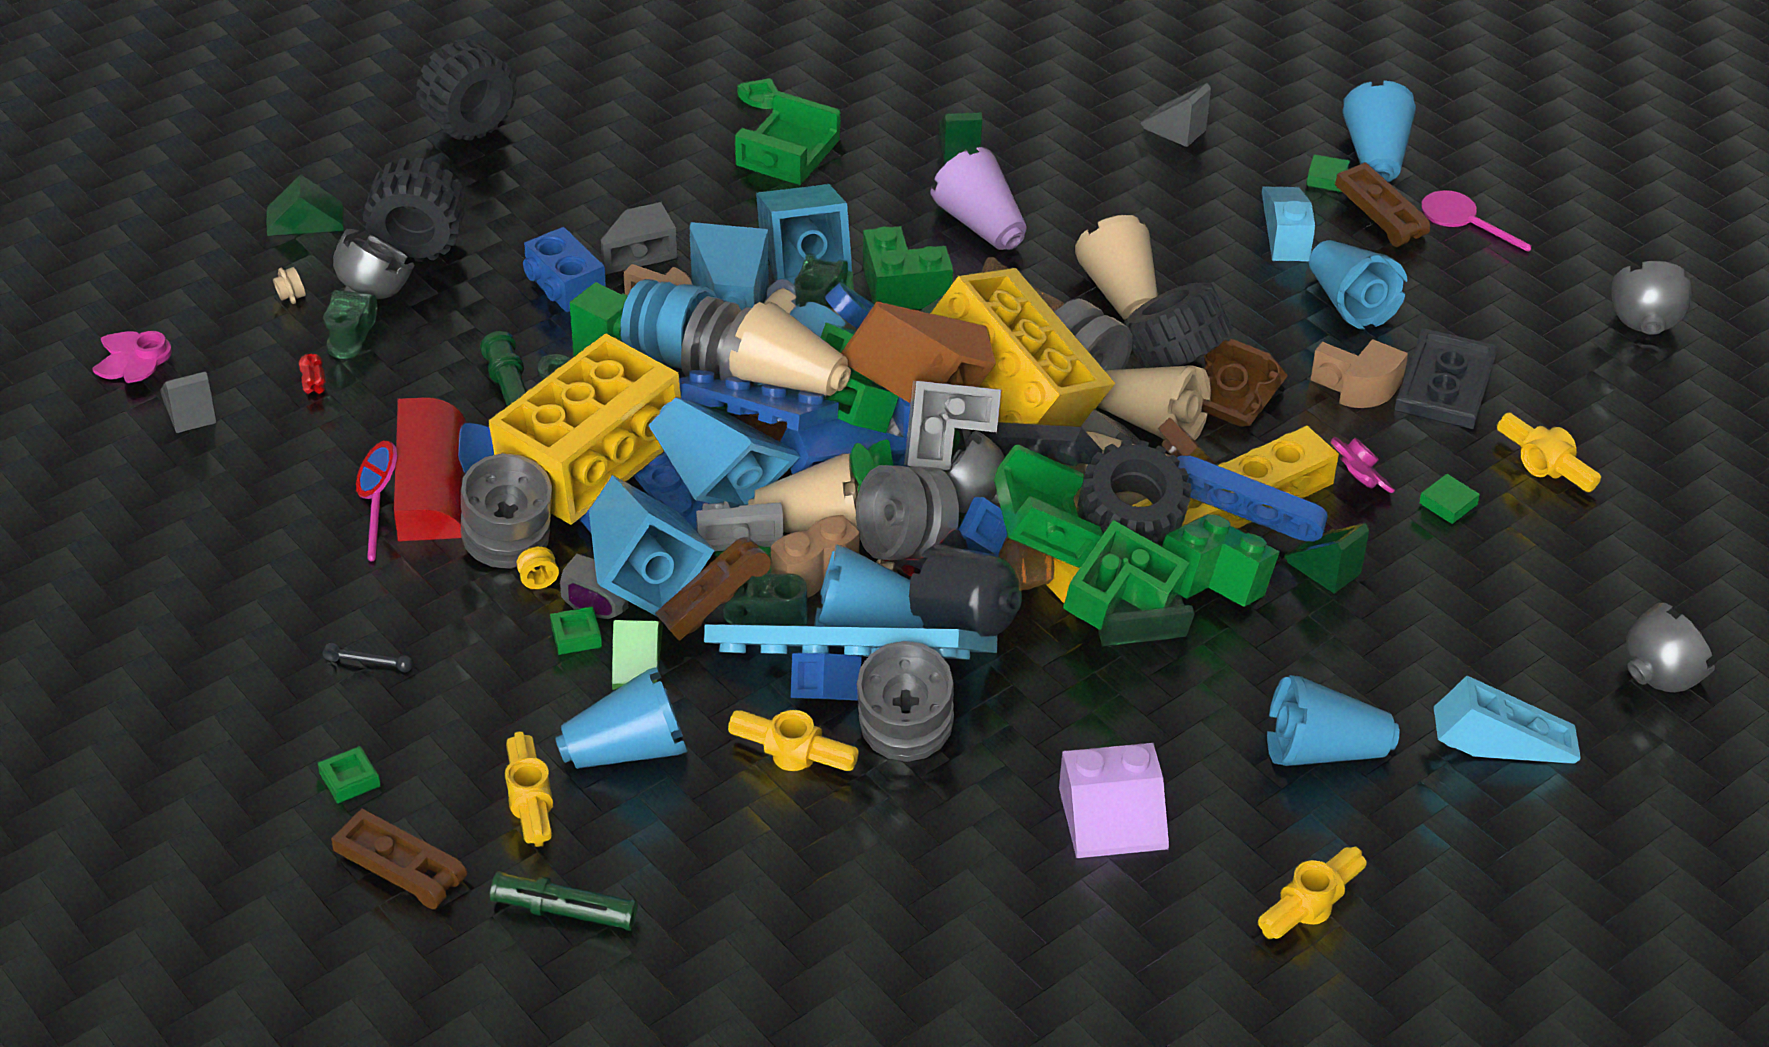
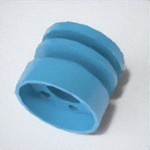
M645 279L637 282L630 290L624 303L621 317L622 342L662 364L682 369L681 350L688 322L692 313L707 296L717 298L715 292L703 286L688 284L676 286L666 281L658 282Z

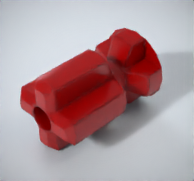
M307 354L299 361L300 371L303 373L301 377L303 390L307 394H310L312 391L321 394L325 391L324 383L326 380L324 369L322 368L323 361L316 354Z

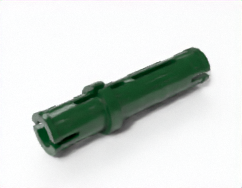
M500 871L496 872L490 891L491 901L531 908V913L541 916L544 912H549L584 921L622 927L630 931L635 923L638 908L637 900H627L593 891L553 884L548 877L540 876L537 880L504 874V872ZM522 891L552 896L558 898V900H551L538 896L522 894ZM575 901L589 905L607 908V910L602 911L598 909L570 904V902Z

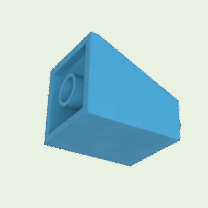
M830 184L756 193L759 228L768 229V259L775 281L784 279L796 285L816 282L819 276L827 272H852L847 203Z
M691 222L692 285L703 286L713 290L717 298L722 299L724 302L738 304L741 311L746 307L752 308L759 302L764 303L767 298L766 290L769 287L768 229Z
M677 397L664 405L660 410V414L648 425L694 499L710 504L728 502L730 508L748 505V500L755 498L756 489L776 482L800 458L794 449L726 412Z
M614 475L611 476L589 509L597 583L608 591L657 616L655 612L701 572L715 551L676 510Z

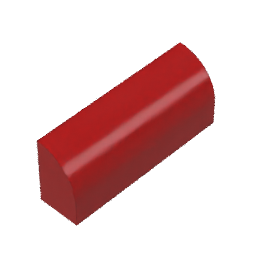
M398 399L394 514L398 541L461 538V488L463 477L466 473L462 468L458 454L460 429L466 423V420L455 406L440 399Z

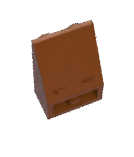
M882 302L875 303L841 352L847 358L850 368L910 404L913 381L979 387L996 364L986 326Z

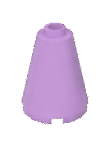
M978 147L979 153L969 155L967 151L959 153L948 161L934 178L938 183L935 191L931 188L930 192L934 201L995 248L1004 250L1017 247L1024 239L1026 224L995 156L990 150L983 147Z

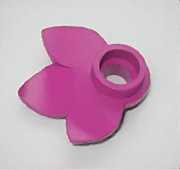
M128 331L101 337L103 346L111 354L94 366L93 372L106 379L124 377L127 383L141 381L153 374L156 367L171 356V344L162 333L157 331H146L140 334Z
M1337 437L1331 439V444L1343 455L1341 460L1357 480L1369 488H1374L1378 484L1389 493L1395 491L1388 481L1372 467L1379 459L1356 438L1349 444L1343 443Z

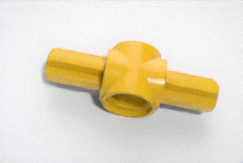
M1512 413L1504 414L1498 422L1497 430L1521 446L1522 463L1532 475L1536 477L1550 475L1553 478H1559L1563 475L1586 492H1592L1599 484L1601 475L1576 458L1575 441L1563 428L1554 427L1548 430L1544 426H1539L1534 429Z
M737 710L733 712L730 718L728 731L731 734L764 744V752L773 755L775 764L784 770L799 771L811 766L816 761L844 771H851L857 762L859 751L856 747L822 737V729L814 726L812 718L805 712L788 710L777 714L772 720Z
M518 731L515 732L514 737L507 739L506 742L510 762L505 770L509 806L511 812L521 820L525 842L534 843L535 847L543 846V842L550 840L552 837L548 815L553 806L547 765L537 758L533 737Z
M1345 847L1327 863L1311 860L1297 866L1293 881L1281 891V900L1260 916L1258 920V925L1263 930V935L1268 939H1279L1299 922L1319 924L1327 920L1331 914L1332 905L1345 893L1344 885L1365 869L1367 860L1362 856V851L1357 847Z

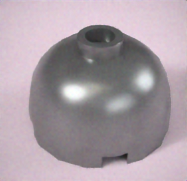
M346 229L333 256V267L337 277L346 285L344 291L360 301H365L367 297L384 299L393 296L407 281L414 268V264L405 265L404 262L407 256L381 239L369 235L367 241L356 238L359 233L358 230Z
M1660 261L1642 262V269L1630 272V266L1614 276L1611 284L1612 301L1617 316L1628 327L1646 334H1658L1675 326L1684 318L1690 306L1692 294L1690 277L1686 278L1684 269L1672 263Z
M975 430L968 437L967 440L970 444L965 451L959 449L952 457L950 470H943L950 477L956 489L959 515L966 516L974 497H984L995 505L999 503L994 478L998 466L1005 457L1001 449L978 430Z
M1656 603L1644 612L1630 627L1626 636V652L1630 661L1627 667L1631 675L1643 685L1648 683L1658 690L1672 693L1685 691L1698 684L1714 671V665L1708 667L1706 660L1712 656V653L1701 633L1683 614L1675 619L1666 612L1672 606L1666 603Z

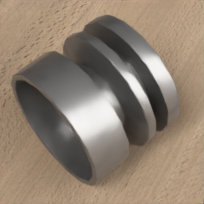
M708 296L698 304L688 322L682 343L681 365L682 372L686 377L690 375L692 370L713 372L715 379L724 381L727 377H735L730 371L731 350L738 352L741 339L735 337L746 314L752 308L746 307L741 311L736 303L724 302L722 299Z
M504 453L485 457L470 467L463 477L461 488V538L465 549L476 560L491 567L514 568L517 567L516 561L523 551L532 547H546L548 545L552 485L547 472L533 460L521 455Z
M908 641L886 644L871 653L860 667L857 680L859 722L864 739L874 751L886 758L905 762L924 759L941 749L951 735L954 720L953 679L947 662L939 652L922 643ZM902 711H910V713L905 714Z

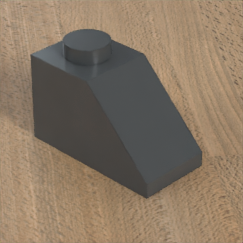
M662 202L625 210L601 239V254L605 274L626 270L631 264L645 266L677 258L676 227Z

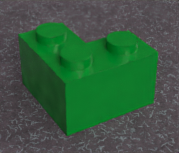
M901 226L863 230V269L874 305L876 302H882L913 310L923 309L943 296L953 284V267L946 246H928L908 250Z
M595 282L570 301L574 357L605 333L622 342L621 317L628 295L624 293L619 294Z
M826 322L820 338L841 353L856 330ZM850 368L851 375L845 388L842 391L837 390L831 396L824 395V400L839 402L838 419L854 426L886 433L899 396Z
M1209 514L1166 534L1162 545L1164 549L1189 562L1181 589L1177 594L1188 599L1206 588H1210L1243 607L1265 596L1280 552L1266 545V541L1260 536L1249 533L1245 534L1230 526V522L1227 519Z
M1113 520L1071 580L1063 609L1099 630L1102 629L1121 599L1160 620L1181 589L1189 562Z

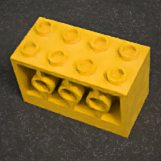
M1016 268L958 276L930 313L986 326L996 364L979 387L1001 390L998 422L1081 427L1092 411L1116 384Z
M605 333L489 420L494 455L502 453L521 455L535 461L547 472L552 485L550 513L572 525L586 514L612 475L626 482L664 452L648 425L660 414V410L664 405L671 402L675 397L681 399L679 374Z

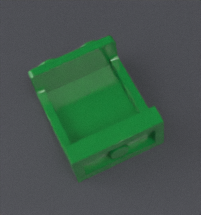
M777 91L773 95V112L755 132L741 128L735 135L736 165L801 185L840 140V111L836 108Z
M1015 445L998 466L994 478L1008 538L1080 568L1103 535L1100 526L1078 517L1074 496L1082 487L1084 474L1023 446Z

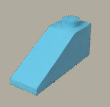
M1262 187L1272 261H1309L1315 231L1311 201L1299 187Z
M1466 676L1434 706L1438 740L1449 747L1457 748L1472 756L1573 764L1581 759L1575 725L1472 677Z

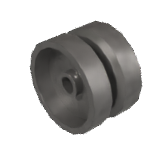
M1082 299L1068 301L1054 312L1105 372L1126 367L1133 343L1129 327L1115 318L1104 315L1102 310Z
M879 465L870 470L861 483L856 501L855 518L864 549L876 559H920L925 550L935 544H940L949 532L954 529L957 530L959 504L957 492L950 477L943 470L935 467Z

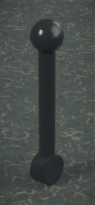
M334 643L326 644L322 652L323 657L331 662L343 658L395 666L402 672L410 671L414 665L413 659L408 655L395 658L341 649Z

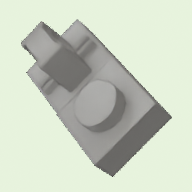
M728 502L704 503L702 510L696 511L697 532L715 551H725L742 537H748L762 547H771L778 539L783 537L781 502L743 505L735 508H730Z

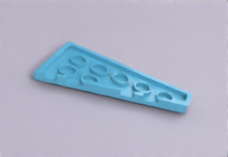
M705 625L704 642L720 644L719 652L746 653V645H761V653L787 654V646L802 647V653L829 654V648H844V655L869 657L871 653L884 645L901 641L922 643L939 652L945 659H970V652L997 653V635L981 637L978 632L960 629Z

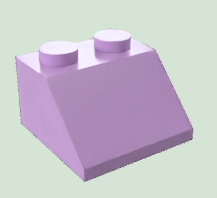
M1153 743L1062 752L1059 790L1076 858L1168 849L1169 840L1164 783Z

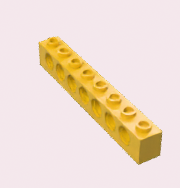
M1305 426L1217 466L1299 498H1304L1334 484L1339 453L1310 427ZM1222 489V490H1224V491H1227V492H1230V493H1234V492H1232V491H1230V490ZM1146 498L1131 506L1146 507L1153 504ZM1189 498L1190 502L1182 526L1207 514L1218 515L1227 519L1230 522V526L1236 529L1252 521ZM1261 504V505H1263V506H1265V507L1273 508V507H1271V506ZM1040 552L1039 578L1065 603L1070 582L1080 568Z

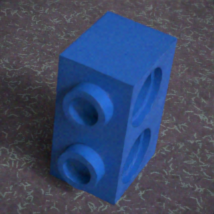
M565 227L524 243L526 259L523 260V268L527 277L531 281H535L545 291L547 297L551 301L558 303L566 312L570 311V301L595 282L606 287L604 265Z

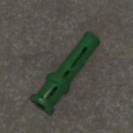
M505 331L490 333L482 340L480 351L483 357L489 361V376L499 384L508 407L527 392L522 378L524 364L520 356L515 354L516 342L513 336Z

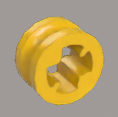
M537 546L523 551L516 561L521 581L524 586L530 589L546 588L559 575L554 554L546 547Z

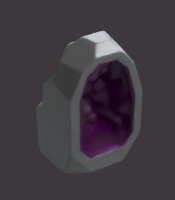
M576 554L563 569L560 581L561 597L574 610L593 606L596 618L610 619L628 609L627 600L608 591L597 583L594 559Z

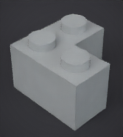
M913 381L904 464L907 466L935 467L941 470H950L954 428L997 432L1001 390Z

